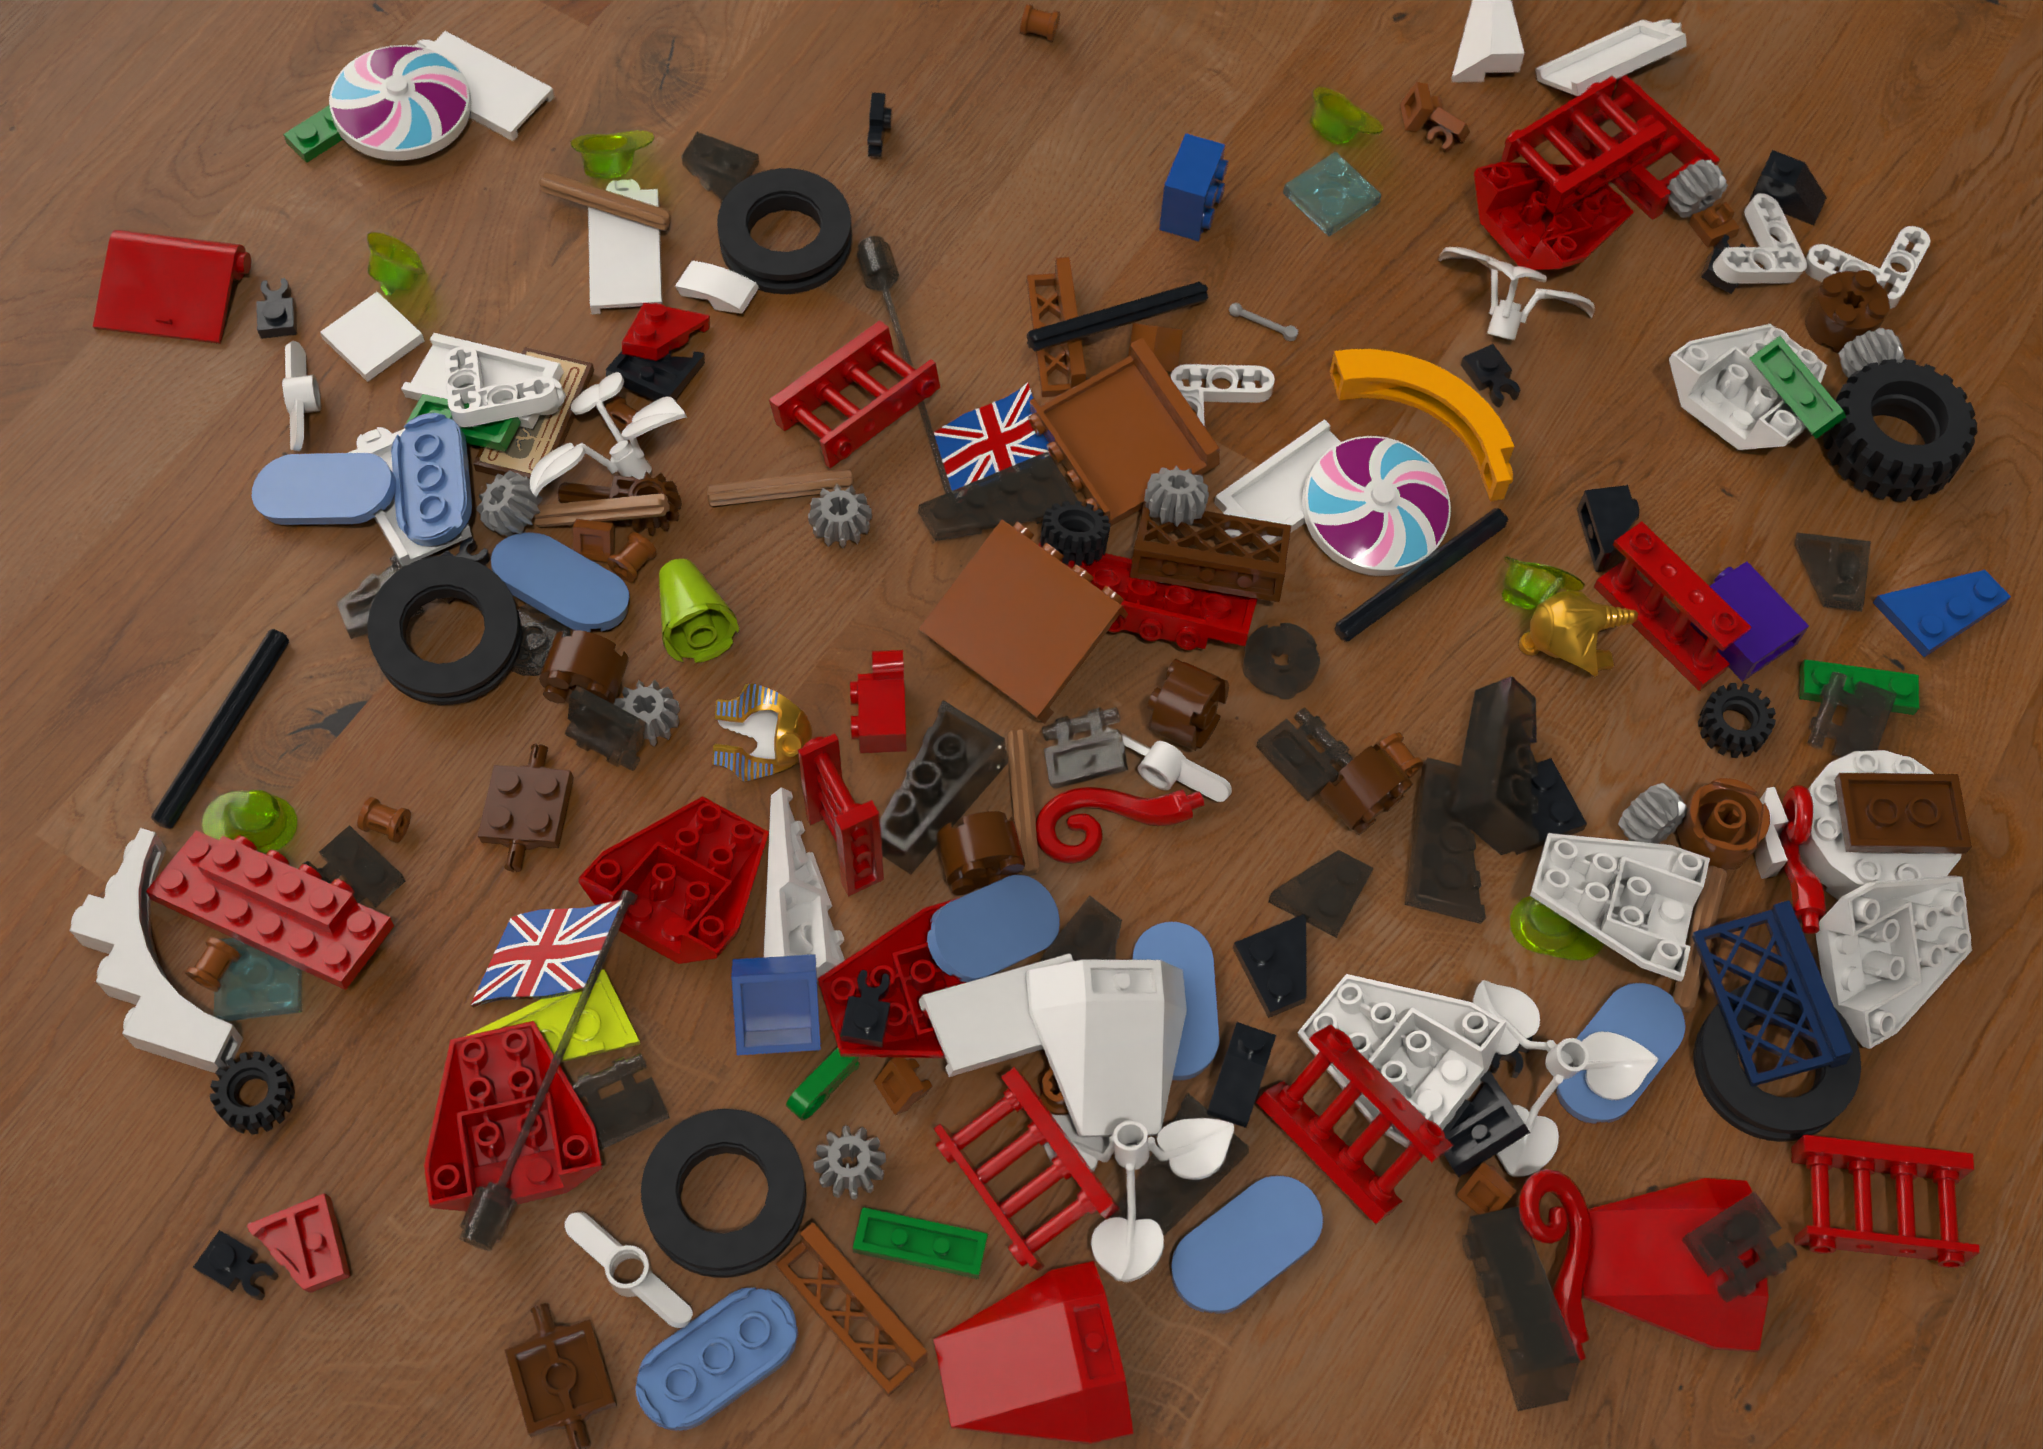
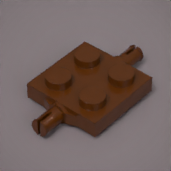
M537 744L531 746L528 765L520 767L494 765L478 838L482 843L501 844L509 848L504 868L511 872H514V869L516 872L522 870L525 850L538 847L559 848L574 777L570 770L547 769L544 767L548 747L539 744V747Z
M540 1304L544 1321L538 1306H534L531 1308V1313L538 1333L522 1344L505 1349L528 1435L534 1437L553 1429H566L571 1449H580L576 1437L577 1434L581 1448L588 1449L590 1444L583 1422L594 1414L616 1407L593 1325L590 1319L569 1327H555L549 1304Z

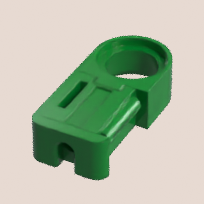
M837 1047L791 1094L786 1107L801 1121L811 1117L854 1070H858L860 1067L859 1057H841Z

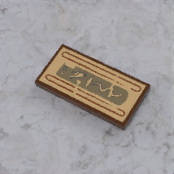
M524 347L522 351L524 355L560 363L564 373L559 383L562 385L566 397L558 408L559 411L550 415H540L533 429L519 426L506 451L481 446L473 463L475 471L494 476L497 474L504 476L508 471H512L530 479L536 464L545 455L564 444L575 418V414L571 410V404L577 396L587 389L594 373L593 363Z

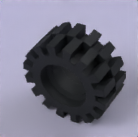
M1063 501L1062 507L1058 503L1053 504L1052 509L1047 508L1043 516L1040 546L1048 543L1064 556L1062 559L1064 564H1068L1069 560L1074 561L1075 564L1080 566L1083 560L1087 565L1092 564L1094 559L1099 561L1102 558V554L1105 555L1110 531L1108 516H1103L1104 512L1101 509L1093 511L1094 505L1088 503L1086 507H1083L1080 501H1075V505H1070L1069 501Z
M1729 683L1727 688L1724 685L1718 687L1716 692L1710 695L1699 716L1701 717L1698 720V727H1703L1700 732L1702 739L1710 737L1707 745L1711 749L1716 744L1721 748L1718 753L1723 756L1727 750L1731 751L1730 758H1738L1741 752L1743 757L1750 756L1753 751L1756 753L1766 742L1775 726L1776 719H1772L1776 714L1774 707L1767 709L1771 701L1768 697L1761 700L1759 695L1762 691L1757 688L1753 693L1749 692L1750 685L1743 683L1740 689H1737L1736 683ZM1727 710H1733L1743 714L1750 722V729L1742 731L1732 728L1724 720L1723 713Z
M254 1051L253 1057H250L247 1052L239 1054L241 1059L239 1062H235L231 1057L225 1061L229 1065L226 1071L221 1067L216 1071V1075L220 1078L219 1081H211L210 1088L215 1092L210 1094V1100L215 1105L213 1108L230 1128L233 1126L237 1132L244 1134L245 1129H247L252 1135L259 1134L258 1128L260 1127L266 1132L272 1130L273 1127L270 1123L276 1120L280 1124L285 1120L281 1114L283 1110L290 1113L293 1105L289 1102V1099H295V1091L291 1087L294 1085L282 1065L270 1055H267L265 1058L261 1052ZM252 1079H261L267 1082L268 1093L261 1103L253 1107H244L238 1103V1091L246 1082Z

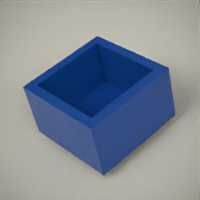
M1185 133L1164 185L1159 230L1199 241L1203 229H1210L1215 214V209L1212 207L1214 203H1220L1225 188V183L1220 182L1224 180L1229 162L1223 159L1225 144Z
M816 954L733 959L731 978L737 1055L821 1050Z

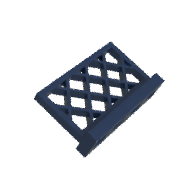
M1790 900L1774 904L1772 910L1693 932V941L1751 1087L1828 1065L1830 1068H1834L1848 1062L1853 1051ZM1766 924L1772 938L1766 949L1743 939L1748 928ZM1742 930L1739 936L1732 934L1733 932ZM1721 937L1735 945L1727 960H1724L1709 952L1705 940ZM1774 945L1778 955L1771 952ZM1739 946L1762 957L1754 974L1731 963ZM1767 959L1784 967L1787 977L1782 987L1758 976ZM1715 965L1722 968L1720 974H1718ZM1727 970L1750 981L1742 998L1725 991L1722 980ZM1789 982L1791 984L1793 992L1786 989ZM1754 983L1778 994L1770 1011L1746 1001ZM1782 997L1799 1004L1802 1016L1797 1025L1774 1014ZM1730 1002L1737 1005L1735 1012H1733ZM1742 1008L1765 1019L1757 1036L1740 1029L1736 1019ZM1804 1020L1806 1021L1809 1030H1806L1801 1027ZM1770 1021L1793 1032L1785 1050L1761 1039ZM1797 1035H1800L1815 1043L1820 1056L1804 1060L1789 1051ZM1745 1040L1750 1043H1753L1750 1051L1748 1050ZM1757 1046L1781 1057L1775 1069L1758 1074L1752 1060ZM1785 1060L1794 1063L1782 1067Z

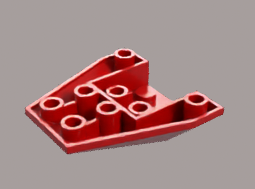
M1497 162L1476 168L1474 172L1480 223L1518 266L1532 270L1561 269L1584 262L1634 213L1624 198L1608 183L1554 215L1546 207L1550 194V185L1528 163ZM1550 164L1560 175L1567 176L1577 170L1573 165Z
M702 796L603 851L581 874L578 883L594 905L622 900L621 903L626 902L614 929L677 964L717 959L739 932L769 837V831Z
M956 899L923 908L818 978L841 1057L946 1058L927 1011H922L919 1000L924 994L967 983L959 981L962 978L954 974L949 976L941 970L933 959L927 942L928 931L931 930L933 922L931 921L933 914L944 905ZM862 970L867 971L868 981L866 984L871 988L880 986L883 974L889 975L890 990L887 996L880 1000L890 1003L891 1006L883 1048L841 1041V1030L849 996L861 998L858 988V976Z
M534 1021L450 1039L424 1162L430 1208L478 1213L493 1211L568 1193L603 1168L595 1125Z
M1703 1178L1588 1209L1592 1236L1589 1264L1582 1290L1583 1299L1711 1349L1746 1352L1759 1351L1769 1294L1763 1213L1748 1181Z
M1094 1261L1053 1269L933 1339L951 1429L1082 1444H1094L1134 1434L1121 1356L1106 1292Z

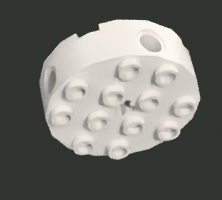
M1885 750L1854 751L1830 762L1809 787L1813 800V823L1808 840L1799 845V853L1803 863L1820 879L1822 884L1828 887L1825 891L1837 900L1868 882L1947 876L1961 859L1962 854L1864 853L1846 852L1834 782L1836 776L1839 773L1934 774L1911 757Z

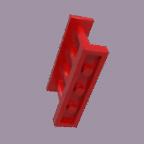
M1613 75L1600 83H1593L1584 93L1524 129L1513 131L1505 140L1501 162H1512L1522 156L1550 185V194L1546 207L1554 215L1658 153L1661 149L1667 128L1659 120L1646 128L1644 126L1639 127L1611 100L1617 81ZM1601 109L1629 138L1620 144L1618 142L1613 143L1586 116ZM1574 124L1603 154L1595 159H1587L1560 132ZM1548 140L1577 170L1567 176L1560 175L1534 148Z
M1623 75L1619 78L1612 98L1613 102L1632 117L1639 127L1644 126L1646 128L1659 120L1667 128V132L1658 153L1610 182L1648 217L1654 220L1663 214L1671 194L1667 186L1670 185L1671 179L1679 175V171H1683L1689 164L1694 165L1697 161L1703 159L1705 161L1711 160L1715 165H1718L1720 158L1643 91L1638 84L1634 83L1627 75ZM1601 109L1586 116L1613 143L1618 142L1620 144L1629 138L1623 131L1611 137L1599 127L1600 124L1610 119ZM1574 124L1560 132L1587 159H1595L1603 154ZM1669 153H1672L1684 164L1661 180H1658L1646 169Z
M879 320L769 399L775 423L782 430L786 431L797 422H800L820 438L819 442L825 464L831 469L924 399L932 396L941 387L936 362L930 359L918 369L912 367L894 353L889 327ZM880 362H883L904 379L892 388L887 389L867 372ZM856 382L876 399L863 409H859L839 392L851 383ZM825 402L830 403L848 418V420L834 430L811 413Z
M1641 521L1614 541L1613 546L1626 557V560L1621 561L1598 578L1594 588L1615 608L1620 607L1621 609L1626 608L1637 611V620L1631 625L1698 691H1701L1723 674L1730 665L1718 653V650L1720 649L1723 652L1749 632L1752 627ZM1638 570L1653 584L1652 587L1637 574ZM1664 596L1680 610L1679 614L1663 599ZM1691 623L1707 636L1706 640L1690 625Z
M833 733L825 738L822 736L815 737L805 743L803 748L798 749L806 817L810 826L824 819L838 849L841 884L849 897L884 880L880 814L872 800L864 804L855 803L844 783L837 735Z
M1330 1024L1314 1033L1308 1039L1320 1052L1291 1086L1283 1080L1264 1091L1256 1103L1377 1224L1393 1213L1403 1202L1395 1194L1394 1188L1423 1156L1432 1163L1448 1152L1453 1145L1445 1138V1133L1440 1126L1433 1121L1427 1120L1353 1046L1352 1040L1346 1033ZM1333 1064L1350 1082L1327 1109L1318 1116L1304 1102L1303 1097L1328 1067ZM1363 1094L1380 1113L1354 1143L1348 1146L1334 1132L1333 1127ZM1394 1125L1411 1144L1387 1171L1379 1177L1364 1162L1363 1157L1387 1130Z
M1013 1067L1001 1077L1008 1086V1089L1003 1092L1004 1097L954 1135L941 1124L933 1129L941 1139L936 1143L938 1150L950 1164L956 1160L1013 1241L1008 1246V1249L1022 1267L1029 1264L1031 1268L1040 1271L1045 1265L1036 1252L1088 1212L1092 1215L1098 1211L1100 1215L1108 1219L1120 1208L1023 1074ZM1024 1108L1033 1121L1027 1125L1029 1130L976 1169L963 1149L1014 1110L1020 1112ZM1048 1142L1057 1154L1052 1159L1053 1164L1003 1203H1000L987 1183L1036 1145L1040 1144L1043 1146ZM1073 1176L1082 1189L1076 1194L1078 1199L1025 1238L1011 1217L1062 1178L1068 1180Z
M1803 1135L1791 1147L1792 1163L1804 1164L1807 1169L1811 1170L1813 1226L1807 1225L1794 1236V1245L1809 1246L1811 1252L1821 1254L1845 1250L1934 1260L1938 1262L1939 1266L1945 1268L1963 1267L1966 1262L1980 1253L1979 1244L1959 1242L1955 1184H1958L1974 1170L1973 1153ZM1832 1168L1848 1169V1173L1853 1175L1855 1230L1831 1228L1828 1170ZM1875 1172L1890 1174V1177L1895 1179L1898 1235L1873 1233L1871 1175ZM1917 1177L1933 1179V1183L1937 1184L1941 1240L1916 1237L1913 1180Z

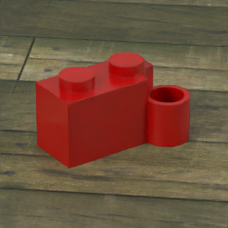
M903 650L872 651L873 673L858 674L857 681H850L851 705L858 704V716H851L852 739H859L860 753L907 752Z

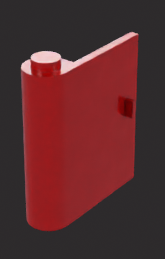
M114 230L110 235L92 327L101 330L221 344L233 280H241L244 274L249 273L251 256L241 244Z

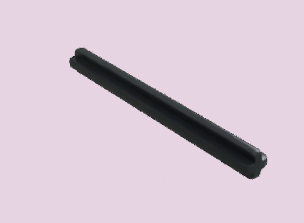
M1195 282L1030 330L1026 335L1028 340L1027 346L1037 352L1199 304L1208 299V287L1201 282Z
M1494 508L1338 621L1334 629L1335 633L1344 642L1353 639L1505 528L1508 522L1507 515L1500 508Z
M270 629L152 813L151 819L157 825L170 829L178 820L288 645L289 639L283 632Z

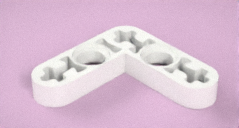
M1757 194L1746 206L1744 213L1759 247L1725 248L1714 261L1713 270L1721 280L1727 283L1795 282L1807 267L1806 259L1778 202L1767 194ZM1770 234L1776 236L1780 242L1775 240ZM1755 261L1763 265L1766 270L1760 268Z
M1908 226L1903 228L1881 268H1877L1829 245L1818 244L1809 250L1805 258L1807 267L1804 271L1810 277L1822 282L1825 277L1837 273L1834 271L1836 266L1840 267L1838 272L1868 270L1876 276V281L1883 288L1887 282L1893 284L1888 295L1891 309L1898 304L1930 244V238L1927 232L1919 227ZM1909 241L1915 244L1911 253L1904 251ZM1820 259L1823 260L1825 263L1824 265H1822L1817 261ZM1891 263L1904 265L1907 272L1900 273L1895 271L1891 267Z
M459 346L453 348L445 355L448 406L452 418L458 426L471 427L544 412L555 407L559 401L555 383L549 377L539 376L483 388L482 368L474 348ZM465 364L466 368L460 369L461 365ZM471 383H472V385H470V386H468V387L458 388V387H460V386H462V385L471 384ZM505 399H512L504 404H496ZM470 403L469 408L465 409L464 404Z
M1185 364L1176 367L1171 373L1172 381L1191 408L1195 410L1203 425L1204 402H1264L1272 395L1275 381L1273 373L1263 366ZM1216 378H1225L1229 380L1231 386L1227 389H1218L1212 384V381ZM1182 379L1189 380L1190 386H1183ZM1201 379H1206L1205 387H1201ZM1239 379L1242 380V388H1237ZM1253 381H1260L1262 388H1256Z

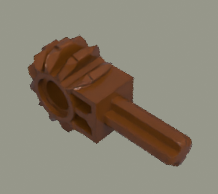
M647 471L644 474V478L640 480L632 475L631 477L614 475L611 488L564 482L559 486L558 501L560 503L664 494L667 496L668 503L670 504V510L666 512V515L612 521L614 523L626 524V526L632 525L637 533L648 529L652 536L656 528L659 527L668 531V521H678V510L682 506L681 497L678 495L677 486L674 482H666V478L662 473L655 478H651Z

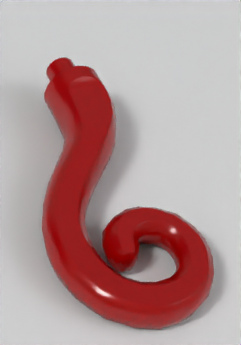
M1797 785L1792 786L1784 796L1782 806L1789 822L1779 834V839L1788 859L1783 868L1790 882L1793 910L1798 922L1802 923V931L1807 934H1814L1819 932V921L1827 914L1822 883L1803 863L1799 853V845L1805 843L1811 833L1813 800L1807 787Z
M1075 788L1055 796L1039 812L1036 821L1037 843L1042 851L1055 861L1069 864L1080 863L1090 859L1099 850L1103 840V833L1100 823L1094 817L1078 813L1068 818L1067 826L1072 831H1083L1086 834L1085 841L1078 845L1062 843L1056 835L1055 827L1064 815L1083 808L1102 809L1143 824L1170 826L1193 819L1192 810L1200 808L1205 804L1200 791L1186 795L1180 789L1156 798H1143L1105 788Z
M1544 1169L1530 1176L1523 1185L1519 1198V1211L1524 1229L1532 1239L1540 1243H1556L1565 1235L1567 1229L1569 1230L1565 1257L1550 1298L1549 1322L1555 1346L1558 1348L1565 1347L1568 1361L1572 1363L1586 1359L1582 1343L1590 1340L1581 1298L1591 1251V1220L1586 1201L1575 1182L1560 1171ZM1550 1192L1556 1195L1563 1207L1555 1206L1549 1209V1221L1546 1225L1540 1216V1201L1545 1193Z

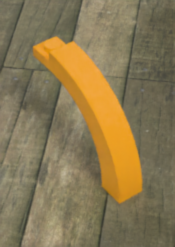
M1376 349L1334 351L1330 375L1339 401L1357 398L1385 399L1400 402L1428 413L1450 428L1468 448L1480 471L1490 502L1505 498L1509 484L1513 482V471L1509 460L1515 446L1500 417L1489 403L1472 387L1445 369L1410 355Z

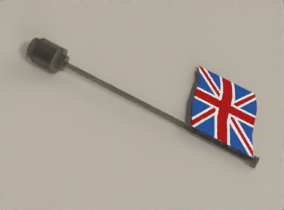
M871 236L865 238L859 243L857 259L865 285L870 289L883 292L903 360L913 367L889 288L899 278L891 247L882 237ZM1026 383L1022 388L1006 398L961 415L935 432L933 431L924 400L918 404L949 503L947 513L950 518L961 516L963 514L961 506L987 489L1030 473L1051 458L1047 449L1048 440L1044 434L1038 436L1028 420V417L1032 415L1029 400L1033 399L1029 383Z
M623 890L619 897L620 900L586 908L543 909L511 917L472 1000L471 1006L477 1007L499 1000L548 999L582 992L498 1184L488 1182L486 1188L477 1187L462 1219L460 1228L463 1230L459 1239L471 1246L485 1251H492L495 1243H500L517 1205V1202L510 1198L513 1192L506 1188L507 1182L629 905H634L638 896L631 891Z

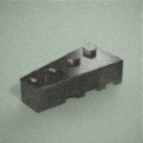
M1513 676L1475 690L1452 808L1453 815L1500 855L1539 843V830L1532 828V814L1538 812V797L1532 795L1531 778L1538 776L1537 762L1531 751V745L1537 743L1536 697Z
M944 700L937 711L938 716L933 726L928 728L922 739L923 745L915 760H911L906 770V777L900 789H896L880 820L882 856L910 875L937 846L936 836L939 830L949 823L953 827L1008 764L1005 738Z
M1519 1206L1470 1216L1467 1233L1462 1236L1463 1248L1467 1259L1472 1260L1474 1264L1478 1290L1486 1304L1517 1411L1568 1401L1580 1360L1533 1240L1522 1224Z

